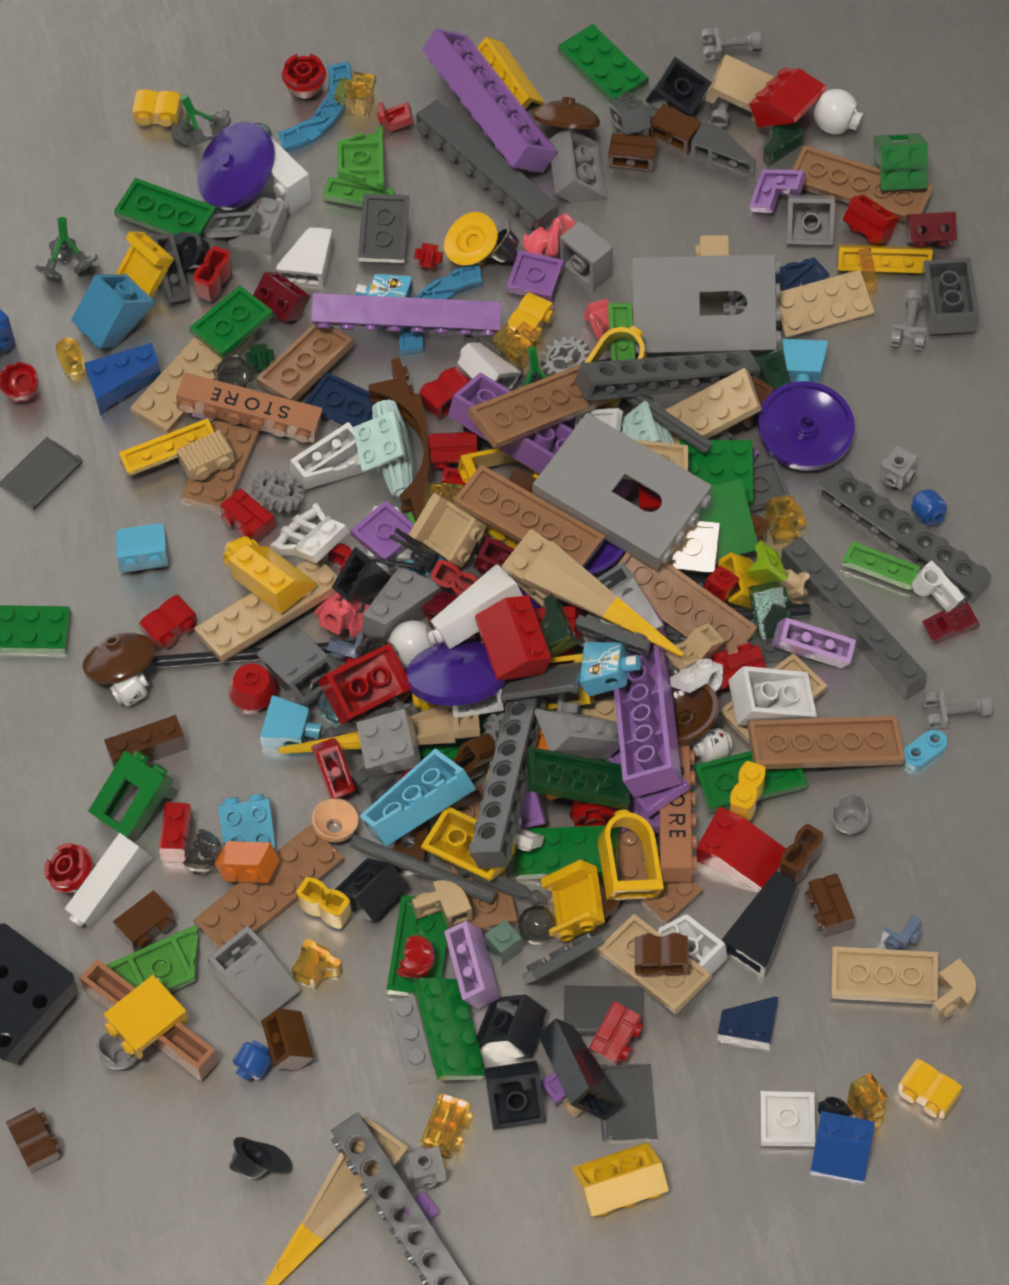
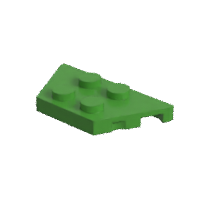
M382 126L375 127V132L366 136L362 132L351 138L337 141L339 179L377 190H384Z
M191 926L113 961L106 966L135 988L154 975L170 993L196 981L197 926Z

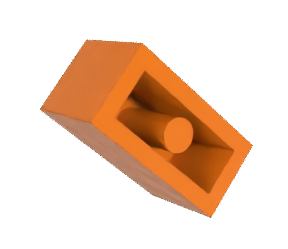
M227 841L215 865L224 881L268 883L280 859L269 842Z

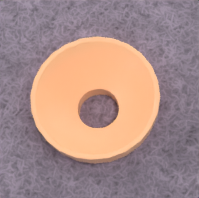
M342 799L324 800L315 807L312 814V825L315 833L323 840L336 843L349 839L355 833L358 826L359 818L356 809ZM336 822L342 829L339 832H330L327 829V825Z

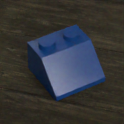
M821 1111L810 1173L864 1184L875 1122Z

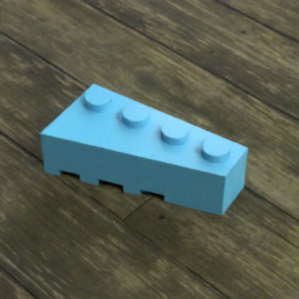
M435 748L359 817L371 835L387 846L473 792L476 788L463 768Z

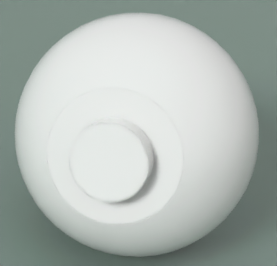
M841 89L825 91L811 107L814 110L813 117L817 126L822 131L832 135L843 134L849 128L856 131L863 117V113L857 111V102L854 97Z
M416 620L403 622L392 631L389 637V643L404 669H407L409 663L417 654L439 644L432 633L433 630L423 622Z

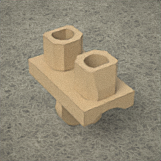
M789 569L785 571L788 578L784 582L764 585V589L771 593L768 601L773 605L787 600L794 605H800L806 600L808 591L804 588V583L810 578V575L807 572L796 574Z

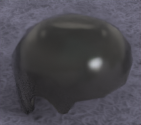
M531 906L522 912L518 919V931L525 941L530 944L542 945L553 938V936L549 935V929L557 926L554 914L544 906Z

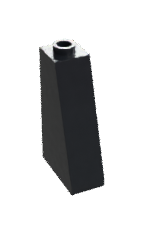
M775 871L722 938L729 956L763 978L768 974L796 897L797 884L792 877Z
M555 1018L538 1034L571 1106L606 1120L624 1104L572 1025Z

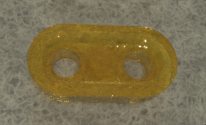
M72 338L60 340L56 344L55 349L65 376L70 380L84 378L86 376L84 366L86 361L78 342Z

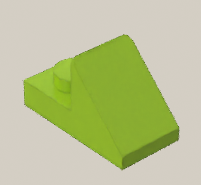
M760 540L754 546L758 555L756 557L757 561L746 573L762 585L784 582L788 577L779 553Z

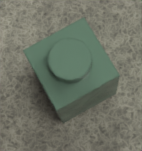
M506 920L485 934L486 948L501 966L522 952V938Z

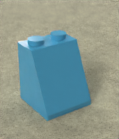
M127 274L95 275L71 321L78 326L80 332L86 334L92 340L93 345L97 348H116L153 307L155 301Z

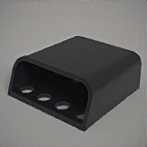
M1 923L0 1058L3 1061L16 1065L77 995L78 989L74 975L10 926Z

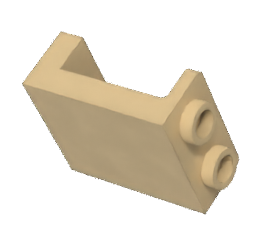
M725 54L717 66L706 101L714 104L716 99L720 97L752 112L749 103L756 97L755 94L761 91L774 76ZM752 114L751 120L755 122V118Z
M433 493L408 535L424 543L445 557L449 562L462 568L465 562L469 560L477 542L483 537L487 525L458 508L446 498Z

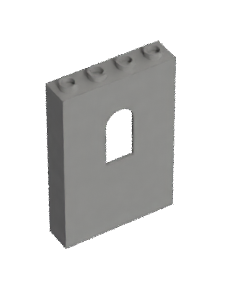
M775 254L632 258L633 326L643 332L641 338L646 353L776 350V345H781V331H776V321H780V307H776V297H780V283H775V274L780 273L779 259H775ZM738 291L746 297L747 306L738 315L700 316L699 292ZM634 342L635 353H639L640 347Z
M589 413L585 414L533 483L532 494L604 534L605 540L658 570L662 563L666 564L670 560L673 553L671 550L675 545L679 546L683 542L687 528L689 526L693 527L699 519L698 513L702 508L706 509L713 498L711 496L712 485ZM627 475L657 493L662 499V505L656 511L647 512L612 491L623 476Z

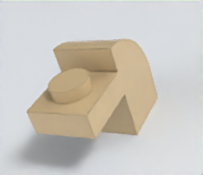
M707 623L695 628L684 642L675 645L683 652V657H678L669 651L665 654L669 657L672 664L681 671L697 663L700 659H710L725 640Z
M435 881L433 882L434 892H424L415 899H412L413 912L416 919L441 911L448 928L454 927L466 920H473L472 908L465 892L453 882Z
M958 958L939 972L938 985L946 994L932 1005L931 1015L937 1021L944 1016L946 1018L951 1017L958 1010V1007L966 1014L973 1004L976 980L971 970Z

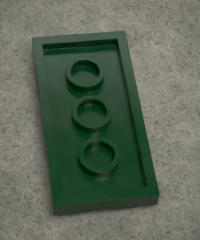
M529 746L526 752L528 791L627 810L630 804L629 789L623 782L621 764Z

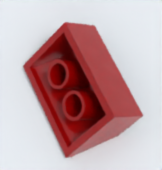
M786 67L779 70L777 75L768 81L761 91L755 94L756 97L749 103L758 128L795 123L816 102L822 93L827 90V87L800 68L790 69Z
M529 595L504 598L475 615V621L497 681L544 675L551 660V655Z

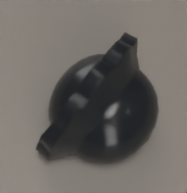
M826 1097L824 1101L818 1103L817 1111L820 1115L821 1111L850 1116L852 1113L847 1104L837 1097Z

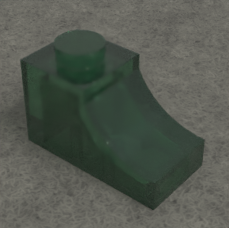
M797 122L770 126V142L764 146L763 162L769 167L804 144L805 130Z
M770 350L753 356L761 368L758 379L775 390L791 383L782 350Z
M551 594L543 598L545 602V616L540 624V628L549 653L553 658L579 643L561 601Z

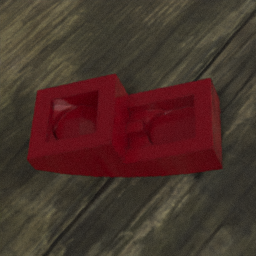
M968 602L948 613L943 610L922 621L933 643L956 637L980 626Z

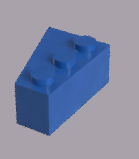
M152 343L84 363L87 379L100 416L106 412L108 407L116 402L120 404L125 401L124 397L132 392H139L152 384L161 374L159 361Z

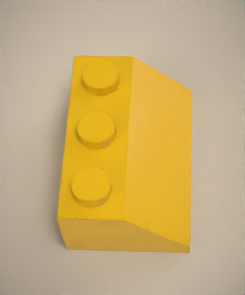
M245 545L228 558L233 579L280 614L317 587V582L269 547Z
M447 807L441 813L422 844L421 849L488 881L503 873L506 867L478 868L469 853V845L473 842L475 834V822L478 820L451 807ZM515 839L513 843L510 860L515 853Z
M648 1142L572 1167L584 1204L592 1217L607 1215L611 1210L620 1207H631L636 1202L647 1198H658L662 1193L669 1191L662 1162Z

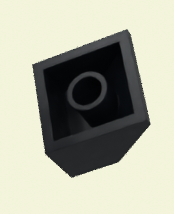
M674 57L664 69L645 101L658 110L665 104L691 117L712 82Z
M366 858L334 890H338L348 897L351 910L360 918L374 921L385 913V909L391 903L401 898L403 891L408 885L392 863Z
M526 994L500 997L489 1003L477 1034L479 1047L511 1058L529 1057L535 1047L538 1033L543 1026L547 1009Z
M537 1060L484 1068L493 1130L546 1122Z

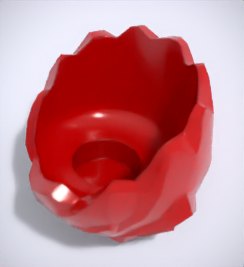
M18 361L3 368L0 373V389L9 400L25 402L37 393L39 381L36 370L32 365Z
M420 935L410 936L406 939V948L403 953L405 957L399 962L401 967L396 972L399 976L405 978H423L430 972L434 964V950L431 942Z

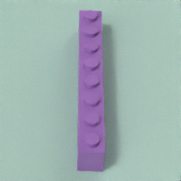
M313 293L311 322L317 324V328L330 329L331 325H340V329L354 330V326H364L366 331H378V327H387L389 332H401V328H409L412 333H425V329L434 330L435 334H448V330L458 331V335H472V331L481 332L482 336H495V333H500L502 302Z

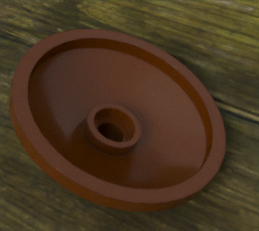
M562 97V100L550 101L537 107L532 114L534 120L556 127L592 129L600 126L599 117L587 106L575 102V98Z
M138 633L114 634L104 638L88 651L83 660L82 668L85 676L93 682H120L143 671L152 662L155 656V647L150 638Z
M707 684L691 693L672 687L678 744H683L699 738L712 727L719 713V701L714 690Z

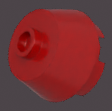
M297 54L291 56L285 62L282 70L284 84L294 96L302 99L317 95L326 78V69L322 61L313 54L300 57Z
M255 663L245 664L238 668L228 687L231 701L241 711L246 713H259L260 709L270 704L271 697L276 696L278 692V684L274 676L263 666Z
M574 800L569 817L575 824V827L607 825L610 819L614 817V812L620 809Z
M65 843L56 848L58 851L51 860H46L44 873L54 890L63 893H76L96 865L89 851L84 846Z

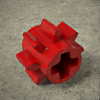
M422 243L421 248H415L414 259L419 260L418 266L435 269L436 263H442L444 252L438 251L439 245Z

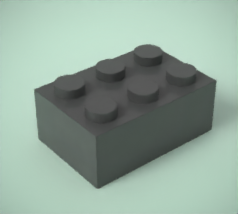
M957 258L923 261L921 280L929 334L977 332L979 310L971 259Z

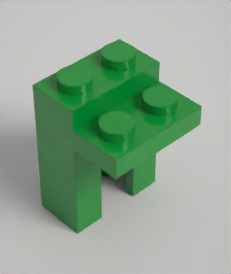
M919 133L874 136V159L880 166V190L927 188L928 143ZM892 140H907L900 142H892Z
M137 750L134 753L124 751L88 810L89 813L112 829L133 840L139 838L162 798L174 799L178 792L177 789L171 786L174 779L167 775L168 770L156 763L153 766L147 762L149 757ZM134 784L140 790L119 823L112 817L130 787Z

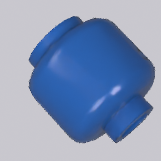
M922 490L913 497L911 510L921 523L934 525L944 519L947 512V504L936 491Z
M255 1040L251 1043H243L233 1058V1064L238 1068L236 1074L247 1081L251 1077L261 1079L272 1063L269 1049Z

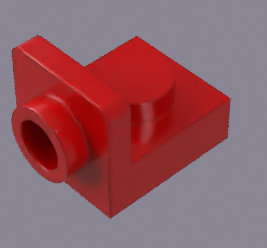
M718 566L706 579L703 588L726 604L731 589L738 583L739 577L726 568Z

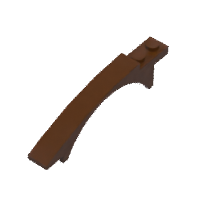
M400 358L391 359L393 379L368 384L369 398L373 405L382 400H394L402 418L412 426L421 440L424 449L421 467L411 484L400 494V500L403 503L401 504L402 514L412 512L416 522L428 501L430 483L428 429L420 393L414 394L413 386L407 384L406 380H409L407 366L402 367Z

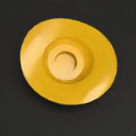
M469 212L461 216L454 222L445 237L444 250L447 257L453 263L461 266H471L481 262L490 255L497 244V227L489 216L481 212Z

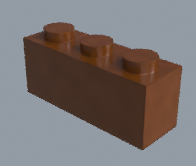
M176 715L104 739L113 769L124 751L133 753L136 750L149 757L147 762L150 763L187 750L184 734Z

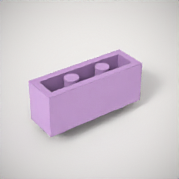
M786 617L777 623L772 647L843 668L851 663L856 640Z
M466 920L444 931L462 1000L479 1009L499 999L500 995L482 930Z

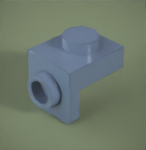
M358 631L355 644L330 637L327 650L332 651V656L345 659L346 656L356 659L357 653H363L367 639L362 638V631Z
M912 915L900 934L885 927L882 932L881 941L890 950H907L911 943L915 945L922 935L920 930L922 920Z

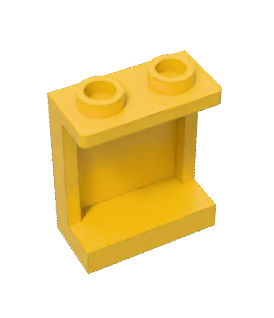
M129 231L125 239L131 245L115 274H127L142 290L153 298L174 258L145 232Z
M580 859L541 878L542 888L551 891L553 896L557 926L549 929L550 936L567 942L573 940L575 936L593 931L595 927L605 923L597 866Z
M154 975L150 976L103 1014L106 1021L104 1025L106 1031L113 1038L117 1036L122 1041L120 1045L129 1056L134 1054L138 1060L143 1057L142 1051L175 1024L180 1022L185 1025L189 1022L186 1010Z

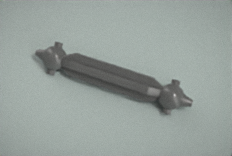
M398 701L392 707H383L359 716L343 725L339 724L337 728L329 727L325 730L320 740L357 732L356 722L401 709L407 711L411 708V704Z
M452 864L460 876L469 875L474 881L520 900L528 899L531 905L547 904L548 902L539 890L530 891L527 886L501 875L488 881Z

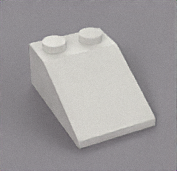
M272 139L274 163L270 178L275 200L285 202L286 211L292 216L312 203L309 173Z
M743 666L729 679L737 725L747 726L749 720L817 718L808 672Z

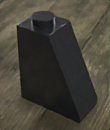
M354 547L332 588L348 602L374 599L390 580L391 576L358 547Z

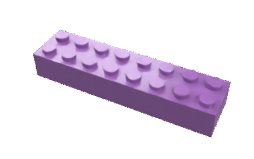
M436 28L422 48L428 56V61L435 65L439 71L438 74L448 82L451 91L458 95L461 99V104L471 112L472 118L484 129V134L491 138L495 148L504 155L510 167L543 173L558 151L468 35Z
M480 372L453 395L448 416L487 440L467 415V412L472 406L511 391ZM558 423L501 446L499 449L541 474L573 430L562 423ZM621 479L614 488V491L624 499L632 491L635 480Z
M653 606V610L655 611V613L657 614L658 618L664 626V628L660 629L658 632H660L664 637H666L665 624L661 619L660 615L658 614L657 610ZM651 642V650L648 657L627 650L630 656L638 655L640 657L641 669L629 671L627 685L614 689L623 782L634 798L682 784L669 660L665 654L667 650Z

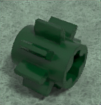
M267 344L249 346L250 352L245 354L246 364H252L253 370L266 369L270 362L275 360L273 349H267Z

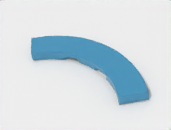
M349 61L327 66L329 75L328 93L314 112V115L308 121H303L294 127L278 132L281 146L287 153L315 142L339 121L351 95L352 78Z
M474 264L458 268L441 279L437 278L427 285L416 298L451 299L462 292L483 287L480 265ZM401 328L399 337L400 356L424 353L423 338L425 333H412L409 328Z

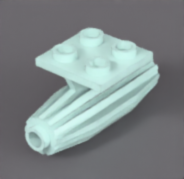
M645 396L649 400L657 404L654 398H652V396ZM643 401L637 407L631 404L632 411L622 418L620 432L635 440L674 444L670 430L653 419L648 402Z
M382 400L372 406L373 419L353 427L362 472H367L380 466L391 495L400 499V494L414 480V461L407 429L394 400Z

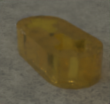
M871 248L858 249L861 274L868 293L877 292L878 287Z

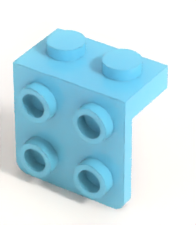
M162 524L118 529L115 532L117 544L116 558L120 573L169 566Z
M264 793L248 795L249 800L239 801L238 797L223 799V803L218 805L223 846H225L227 841L269 842L275 848L270 797H264Z

